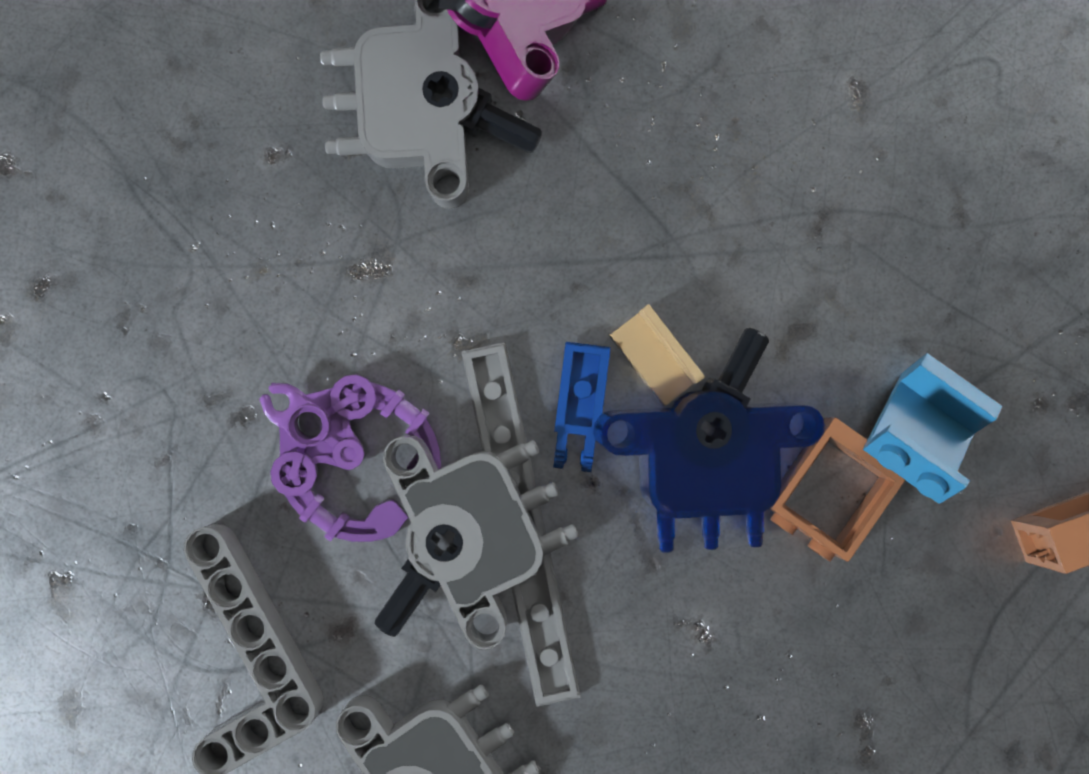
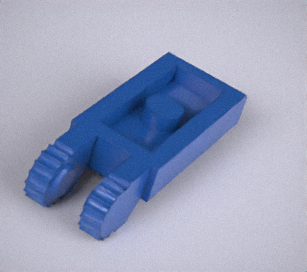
M574 342L565 343L554 432L558 433L553 468L563 469L567 461L568 449L566 444L569 433L585 435L584 449L581 451L580 456L581 471L590 473L592 471L596 437H600L611 347Z

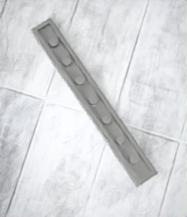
M506 343L462 351L482 451L498 455L519 444L527 443ZM531 459L509 469L520 494L536 488ZM541 506L529 511L540 536L546 534ZM548 553L542 557V564L533 576L511 587L536 707L581 698L551 553Z

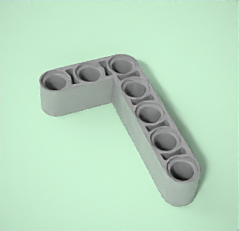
M215 523L196 529L187 536L184 542L185 557L264 700L216 726L196 744L192 752V762L199 774H227L305 730L319 715L324 704L321 688L236 534L230 527ZM207 534L214 536L218 540L219 553L216 557H212L204 551L203 540ZM227 575H233L241 582L242 590L239 597L227 592L224 585ZM248 615H255L261 619L264 625L262 636H256L248 630L246 625ZM269 656L282 658L287 667L286 675H277L269 669ZM290 697L303 698L308 704L309 714L299 715L295 713L290 706ZM252 719L265 723L268 728L267 737L255 735L250 726ZM211 742L222 744L227 750L228 758L219 759L212 753Z

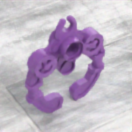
M359 374L345 375L334 384L333 388L310 394H304L298 388L288 383H271L268 388L272 394H285L290 401L288 408L279 411L273 408L271 397L268 394H263L259 399L264 414L279 427L280 456L274 461L270 470L271 482L279 493L286 496L291 506L300 515L299 519L305 523L310 520L326 532L324 537L330 542L333 538L353 542H372L395 535L407 520L408 515L399 503L393 499L376 504L366 519L349 518V515L345 512H342L336 518L320 506L324 497L319 493L315 495L312 490L318 476L317 464L326 463L345 470L358 467L364 458L365 452L363 445L352 430L350 421L362 419L374 408L382 410L380 414L386 419L393 412L406 422L409 427L405 433L422 439L428 446L438 469H441L440 449L435 433L427 420L430 413L424 408L420 411L403 398L405 394L399 389L396 392L386 386L373 383L368 378ZM312 412L320 417L322 421L320 434L308 436L301 432L298 426V419L302 413ZM418 452L407 464V469H413L417 465Z

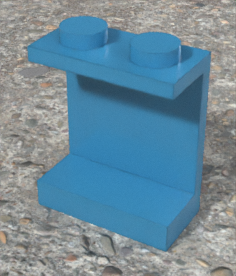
M926 353L901 373L862 450L878 460L883 467L892 470L912 484L921 494L940 504L967 488L970 480L958 472L974 434L998 418L1002 405Z

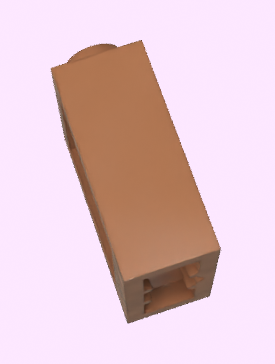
M825 417L764 506L774 512L770 520L784 531L793 535L798 529L811 538L807 546L824 559L831 562L833 557L836 556L849 562L905 482V479L892 470L883 467L878 460L862 450L867 439L836 417ZM828 442L879 477L835 540L785 505Z
M1089 492L1011 520L1026 563L1064 574L1089 566Z

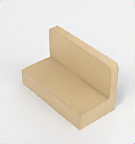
M649 304L609 335L663 407L693 384L699 383L705 378L701 370Z

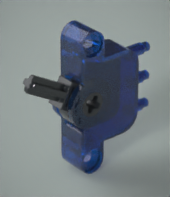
M746 328L743 331L718 380L708 378L702 389L687 392L675 401L672 408L611 410L600 415L594 424L593 433L599 446L614 455H639L641 494L647 504L656 510L657 539L659 540V550L663 553H670L674 550L675 518L701 517L704 548L706 550H716L719 547L720 516L746 515L748 545L750 547H761L764 534V512L771 508L780 496V448L814 445L824 433V419L820 412L811 406L790 402L748 404L751 398L744 395L743 391L769 343V338L756 329ZM800 413L804 421L803 428L797 435L793 436L790 430V422L793 416ZM622 420L627 425V436L621 443L611 444L607 436L608 429L614 422ZM704 421L710 422V425L715 428L712 435L706 434L701 429Z

